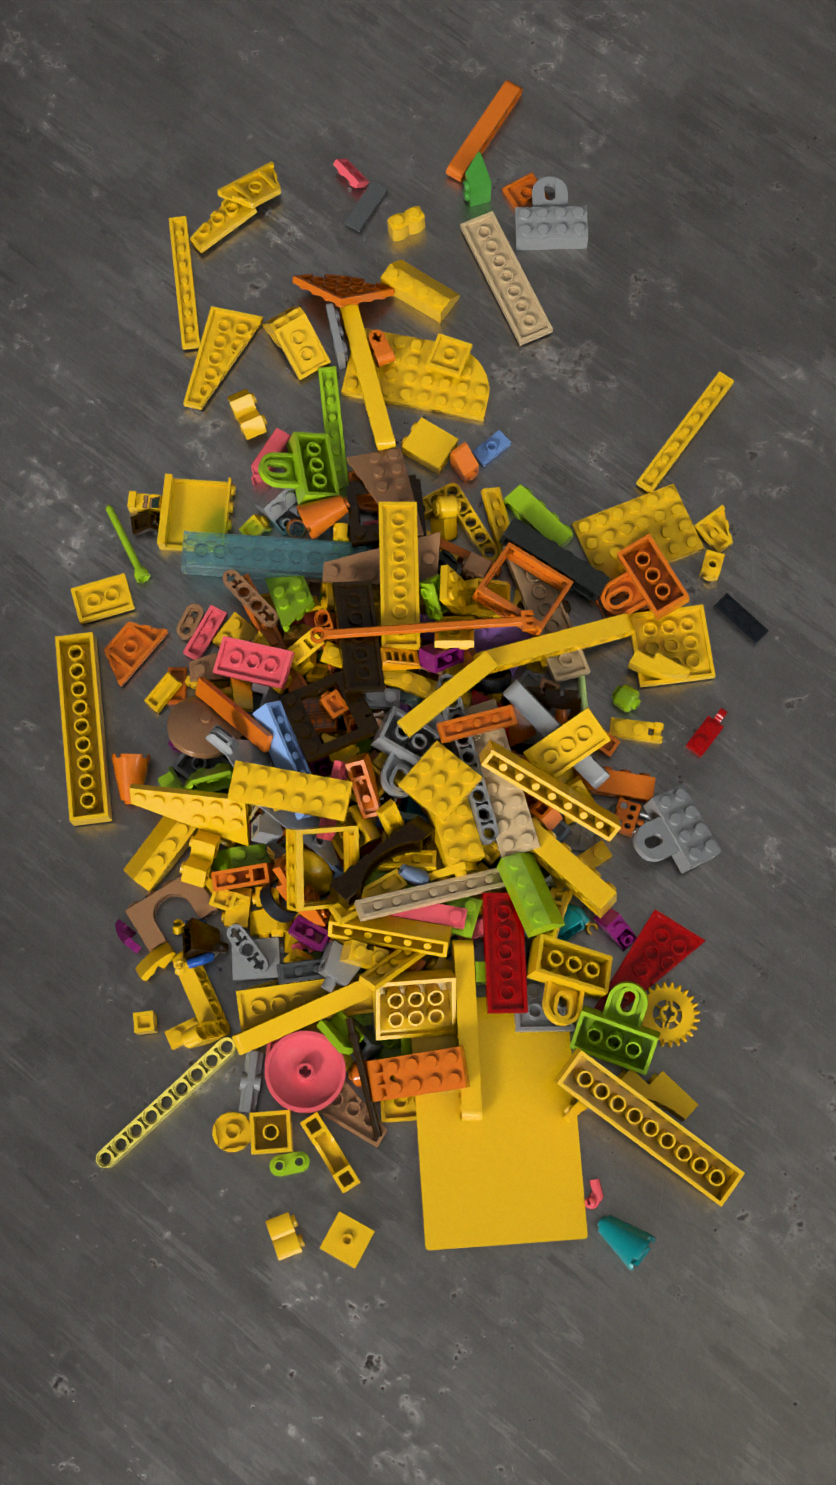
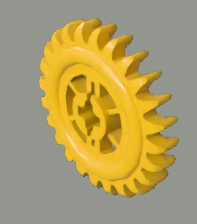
M663 982L662 988L656 983L655 990L651 989V987L647 989L649 995L647 994L648 1007L642 1026L661 1032L658 1039L661 1047L667 1042L671 1048L673 1041L677 1046H680V1039L683 1042H687L685 1035L693 1037L690 1029L697 1030L698 1028L693 1023L700 1022V1019L694 1017L700 1013V1011L694 1010L698 1003H691L694 995L687 997L689 990L681 992L682 985L674 989V982L670 984L669 988L666 982ZM666 1000L665 1005L663 1007L657 1004L658 1002ZM673 1002L676 1003L680 1009L676 1010V1008L673 1006ZM654 1007L659 1009L658 1017L653 1018ZM667 1009L669 1010V1013L672 1014V1016L669 1017L668 1020L666 1019V1015L663 1014V1012H665ZM680 1011H681V1017H682V1018H681V1021H680V1023H679V1022L676 1020V1018H677V1015H678L677 1012H680ZM659 1019L662 1022V1026L659 1027L654 1020ZM674 1022L677 1025L675 1028L669 1029L670 1023Z

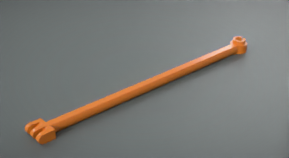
M521 610L520 616L325 630L320 626H316L310 632V639L312 642L320 644L325 639L521 626L522 631L536 630V626L534 624L528 625L535 622L534 617H527L533 616L534 611ZM320 634L321 638L316 639L314 635Z

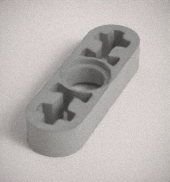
M238 924L231 925L227 929L228 939L255 974L262 975L266 973L269 968L267 959L242 926ZM234 929L236 931L241 930L239 935L244 940L241 943L236 937H231ZM246 944L253 946V952L250 955H245L242 952V948ZM257 953H259V955L256 956V958L259 960V962H265L263 964L264 968L262 970H260L259 968L255 969L254 967H256V963L254 962V960L252 959L249 962L248 959L253 958Z

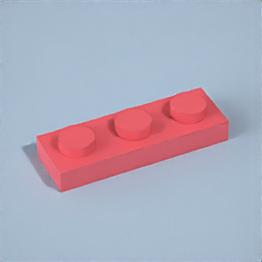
M210 605L185 647L183 654L193 660L204 657L228 614Z

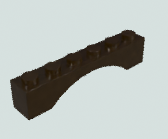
M419 815L414 819L408 820L400 830L394 831L386 841L379 843L372 852L365 854L358 863L351 865L344 874L334 878L331 884H329L330 896L344 909L348 910L354 905L355 900L362 899L367 880L380 865L402 854L421 852L435 841V829Z

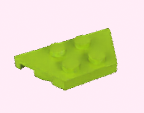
M303 575L265 578L282 627L287 632L290 629L289 625L294 620L299 621L306 612H309L316 606L305 577Z

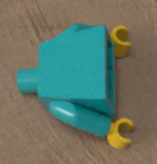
M569 903L563 919L565 925L560 928L557 939L566 941L583 929H585L587 935H593L589 931V927L593 926L597 931L598 926L595 923H590V918L580 906Z

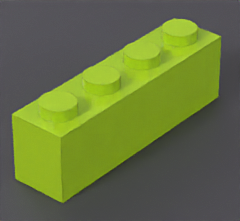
M520 484L505 497V507L519 520L525 522L528 527L539 531L544 537L555 541L562 548L572 541V529L566 524L563 525L559 521V517L554 512H550L542 500H537L528 487Z

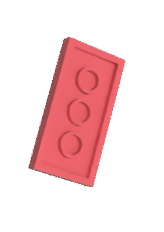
M223 636L213 673L284 690L295 653L285 649Z

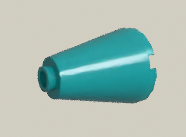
M612 1215L608 1217L603 1216L597 1224L600 1227L598 1232L631 1271L634 1270V1265L638 1267L651 1249L648 1246L649 1243H655L656 1237Z

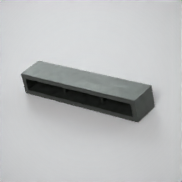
M516 518L511 521L499 541L505 547L509 542L520 547L526 553L535 556L539 561L565 575L573 581L571 586L573 590L594 603L610 579L604 572L593 568L587 561L574 556L571 551L563 549L555 541L547 539L539 531L533 530L525 522Z

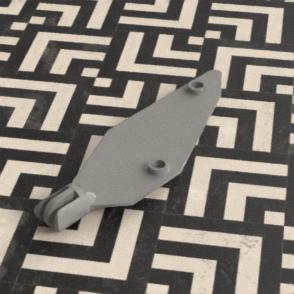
M215 724L205 738L227 756L233 768L235 760L275 767L269 752L263 753L249 740L236 739L218 724ZM259 806L286 829L319 826L320 823L319 818L315 816L297 820L294 812L283 810L274 812L272 808ZM317 834L303 835V843L332 866L338 864V858L331 841L316 838Z

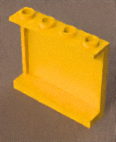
M165 473L157 538L159 549L226 554V548L230 547L228 530H232L230 513L234 512V502L231 501L232 496L236 494V485L233 484L232 478H228V482L177 479L173 477V474Z

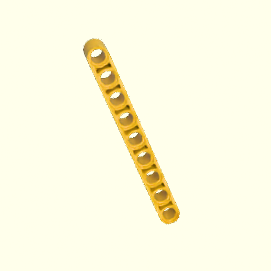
M354 304L339 307L377 450L382 451L395 448L396 443L359 307Z
M625 613L485 650L498 664V667L490 674L622 639L634 634L635 629L629 614ZM482 651V652H479V653L475 654V655L473 656V659L475 660L477 657H479V656H480L482 653H484L485 651Z
M452 940V969L456 977V1047L464 1046L470 1087L458 1089L460 1120L476 1121L482 1120L474 944L473 940Z
M357 979L346 986L334 989L332 992L287 1010L231 1037L239 1055H242L372 997V990Z

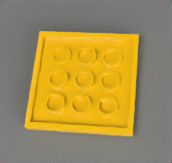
M703 604L680 607L656 621L651 611L629 615L635 629V633L631 635L634 653L638 650L653 659L656 653H659L691 671L686 680H666L637 673L639 688L713 679L716 677Z

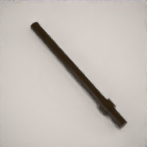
M353 1017L345 1019L349 1032L347 1037L352 1045L374 1138L382 1136L375 1104L372 1100L371 1088L359 1043L361 1039L359 1032L356 1031Z

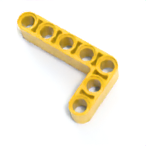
M449 483L422 497L426 521L430 517L435 516L432 502L436 500V497L448 495L449 492H455L457 500L461 502V507L466 508L465 511L458 512L457 522L476 553L495 563L498 558L497 546L458 484ZM474 522L475 525L470 527L467 526L466 523ZM483 537L485 540L478 542L476 538ZM492 552L494 556L487 557L485 553Z
M183 950L174 955L172 958L173 964L178 959L184 962L187 961L183 959ZM201 965L191 969L189 967L185 968V972L178 976L199 1023L182 1032L181 1041L185 1047L194 1048L214 1043L230 1034V1026L204 966Z

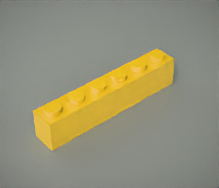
M331 914L328 936L447 957L452 927L389 915L362 922L356 916L339 926Z

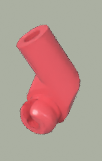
M599 1179L590 1181L592 1192L585 1199V1206L589 1209L598 1207L604 1197Z

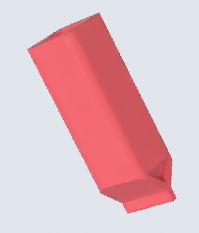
M278 428L274 430L251 464L253 473L251 479L254 486L257 483L264 482L258 472V466L262 457L271 452L286 453L288 451L287 443L291 435ZM268 467V469L273 472L276 467Z

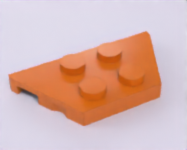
M127 622L104 648L105 655L119 686H124L168 635V630L152 628L148 625H138L133 622Z

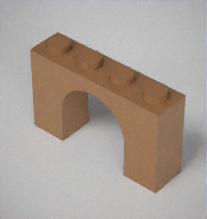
M182 873L174 881L169 880L165 882L158 891L153 890L146 894L145 899L142 901L131 903L128 906L129 909L125 911L150 952L166 942L169 943L156 920L158 907L164 900L170 897L185 898L190 902L198 917L204 920L219 912L217 908L208 905L211 897L206 889L182 882Z

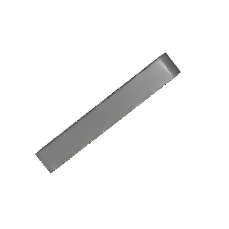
M516 679L502 692L544 737L562 725L519 680ZM591 754L573 766L595 789H598L610 777V774Z

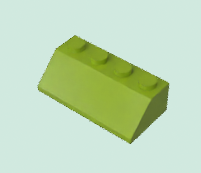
M518 852L501 858L497 865L498 872L528 938L564 926L565 923L534 855Z

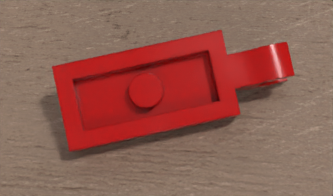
M721 708L714 718L708 715L685 747L701 758L724 728L720 722L728 712Z

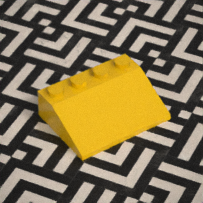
M452 969L401 972L375 992L372 991L376 1040L456 1034V977Z

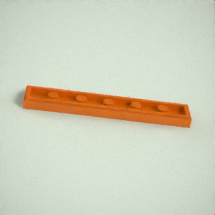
M199 677L195 694L263 753L269 752L273 734L205 677Z

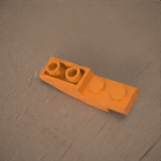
M282 856L276 859L272 870L279 879L276 889L287 901L286 859ZM311 885L304 887V902L320 900L317 891H314ZM328 909L298 912L320 927L327 925L330 916Z

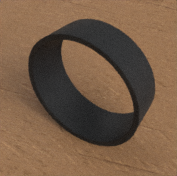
M274 880L260 890V902L264 910L273 919L282 923L290 922L298 912H288L276 903L272 896L271 887L276 888L279 880Z

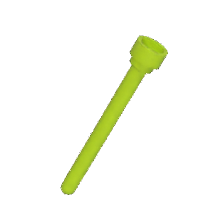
M107 505L105 508L135 568L134 577L137 583H143L151 575L148 569L141 566L113 507Z

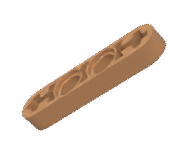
M230 569L224 572L222 577L223 583L232 594L265 627H275L279 621L277 612L237 571ZM228 576L235 578V582L238 584L237 587L232 581L228 582ZM247 588L250 592L247 596H241L239 590ZM260 601L262 607L258 610L253 609L252 603ZM265 609L268 616L271 617L273 615L274 621H266V615L263 613Z

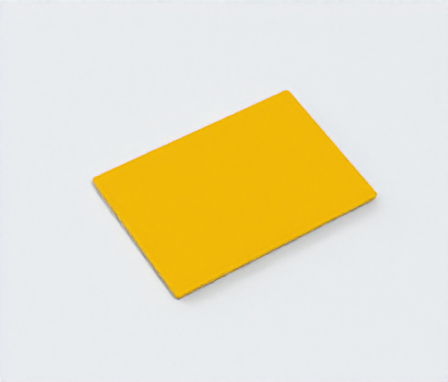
M477 997L482 1120H460L458 1089L415 1096L425 1248L427 1250L586 1239L588 1232L578 1119L576 1116L570 1123L563 1119L566 1115L564 1110L571 1102L576 1104V1098L553 1081L572 1055L571 1048H569L571 1044L570 1032H515L514 1014H487L486 997ZM561 997L564 1006H566L567 1002L565 998ZM456 1034L411 1038L412 1054L456 1047Z

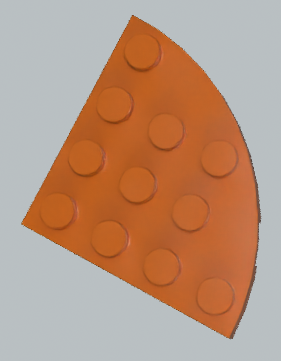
M313 274L293 276L292 283L298 285L299 288L308 290L313 295L321 296L323 300L331 301L337 307H346L349 304L358 305L360 302H372L374 299H386V297L394 296V288L378 282L375 284L365 283L363 278L336 274H324V277H314Z

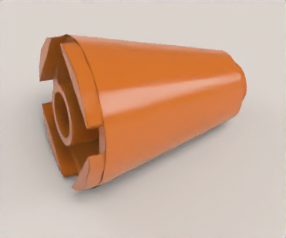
M341 495L300 504L296 507L305 527L309 531V535L314 540L349 512L347 508L351 506L346 497L342 498Z
M112 754L120 800H124V804H131L129 789L131 784L144 785L151 759L150 754H147L146 758H143V754H120V757Z

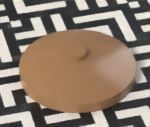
M197 695L190 696L176 704L167 720V732L172 744L182 753L195 758L210 759L225 755L205 739L215 724L220 725L236 739L242 740L244 736Z

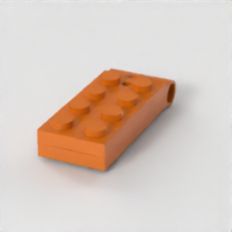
M464 1046L367 1061L373 1102L470 1087Z

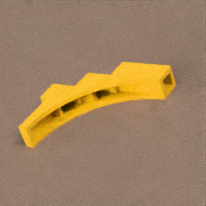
M623 1070L618 1075L619 1079L651 1103L670 1112L681 1122L686 1120L698 1106L664 1071L659 1074L655 1072L647 1080L650 1084H647L632 1070L628 1072ZM579 1100L576 1104L571 1102L564 1110L566 1115L563 1119L570 1123L588 1107Z

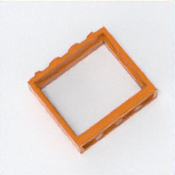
M509 542L477 587L472 599L501 617L520 616L522 609L487 588L505 560H510L560 591V594L543 620L539 621L535 618L534 623L528 624H534L536 630L525 632L533 637H538L570 590L573 581L554 570L551 566L539 561L535 556L526 553L520 547Z

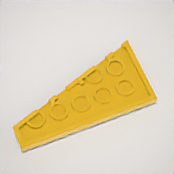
M131 784L129 788L131 804L249 846L248 804L227 800L228 794Z

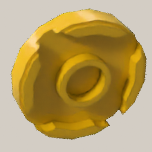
M239 1112L222 1114L216 1120L212 1129L215 1144L226 1152L243 1150L251 1141L250 1120Z

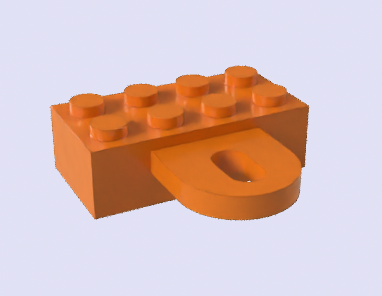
M650 534L617 552V558L626 572L610 581L604 587L601 595L604 609L612 616L625 613L630 615L647 605L656 621L690 602L688 593ZM623 591L629 593V598L619 605H612L610 603L611 598Z

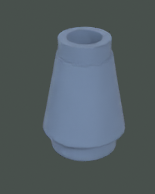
M403 864L398 872L399 875L414 887L425 885L429 880V874L426 873V870Z

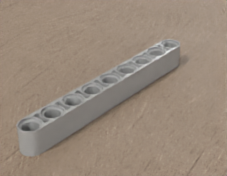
M451 674L442 675L436 684V690L442 686V682H447L454 676ZM461 697L454 702L455 707L449 706L442 711L445 721L466 716ZM472 736L464 738L465 744H461L458 740L451 741L454 755L483 778L468 795V800L481 843L489 845L498 837L499 830ZM463 755L469 756L471 762H465L463 760ZM473 793H479L482 799L476 800ZM478 812L486 813L487 819L480 818ZM484 830L490 831L492 838H487L484 835Z

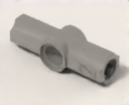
M250 1051L246 1053L245 1068L240 1081L241 1097L239 1112L253 1113L257 1111L258 1096L263 1082L264 1052Z

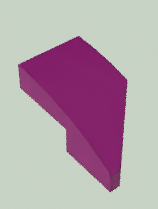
M118 919L115 923L118 937L135 953H138L142 947L132 940L136 932Z

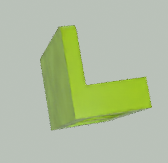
M339 1011L331 1021L320 1020L316 1026L339 1053L351 1055L353 1049L348 1041L347 1035L349 1032L345 1020L348 1016L343 1011ZM356 1027V1031L359 1032L361 1039L359 1043H361V1041L364 1039V1035Z

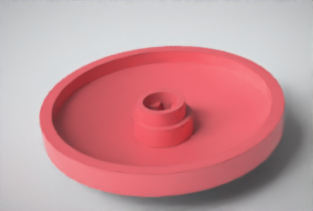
M298 1031L280 1039L271 1049L265 1064V1080L272 1097L284 1108L298 1113H312L326 1108L340 1094L346 1077V1065L342 1053L336 1050L325 1035L314 1031Z

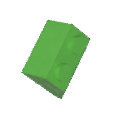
M478 152L465 173V181H463L465 189L463 190V196L465 201L469 202L470 207L491 201V180L481 152Z

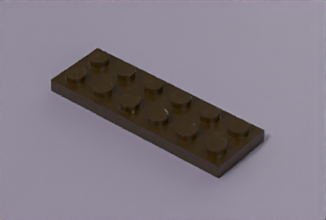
M371 581L333 582L332 589L337 629L377 626ZM379 637L339 638L345 694L384 692L385 684Z

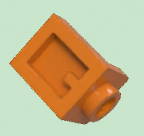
M337 689L333 692L329 690L320 696L319 706L324 707L332 720L349 710Z

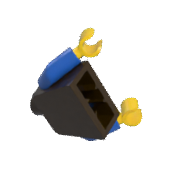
M191 918L184 923L181 919L174 920L172 932L176 935L182 933L183 959L187 960L184 962L178 959L174 962V968L181 967L175 969L176 975H182L187 967L191 969L212 962L219 953H227L229 945L226 942L220 941L219 929L209 925L204 919Z

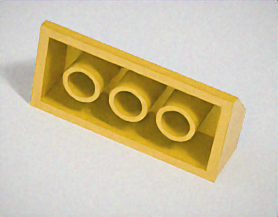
M402 259L391 263L380 277L381 284L394 288L395 297L440 324L460 298V294Z
M163 816L123 870L149 892L156 891L187 850L192 835L195 836L197 834L198 828Z

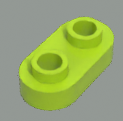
M301 1151L279 1155L271 1160L269 1165L270 1171L279 1177L304 1172L310 1165V1158ZM297 1158L303 1159L302 1165L298 1166L296 1164ZM278 1162L283 1163V1168L281 1170H278L276 1168V1164Z

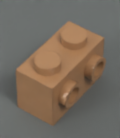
M471 552L468 558L465 557L462 562L460 576L465 581L475 578L484 579L491 569L492 561Z

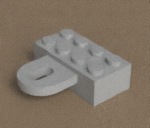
M548 176L539 179L532 189V207H515L516 251L587 249V205L568 206V189L559 178ZM546 187L554 188L555 198L553 200L545 198Z
M393 706L385 713L371 745L388 755L380 771V783L383 789L395 798H405L409 795L393 783L397 771H402L406 776L436 741L441 744L442 742L438 731L428 725H425L409 738L397 724L398 720L407 713ZM451 742L442 744L454 754Z
M683 784L653 797L643 806L651 821L639 827L633 837L635 850L643 859L658 862L672 856L680 872L683 874L712 860L722 852ZM652 836L659 838L660 845L654 848L646 847L644 843L646 839Z

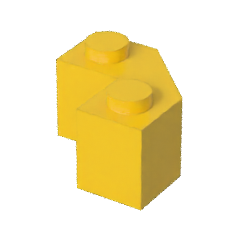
M246 388L227 397L232 412L247 440L267 432L265 425L268 423L264 414L260 415L256 409L255 403H257L254 393H250Z
M201 829L198 830L195 836L192 835L189 842V847H192L190 856L186 862H182L180 867L182 882L204 888L212 871L213 860L216 859L219 851L220 835Z

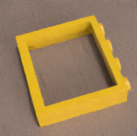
M343 824L286 829L287 910L299 912L328 909L338 903L335 899L304 902L303 835L343 832L345 873L351 865H355L360 859L358 825Z

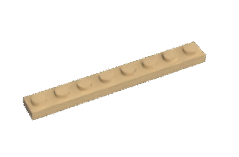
M494 868L355 900L354 905L360 922L506 887L498 869Z

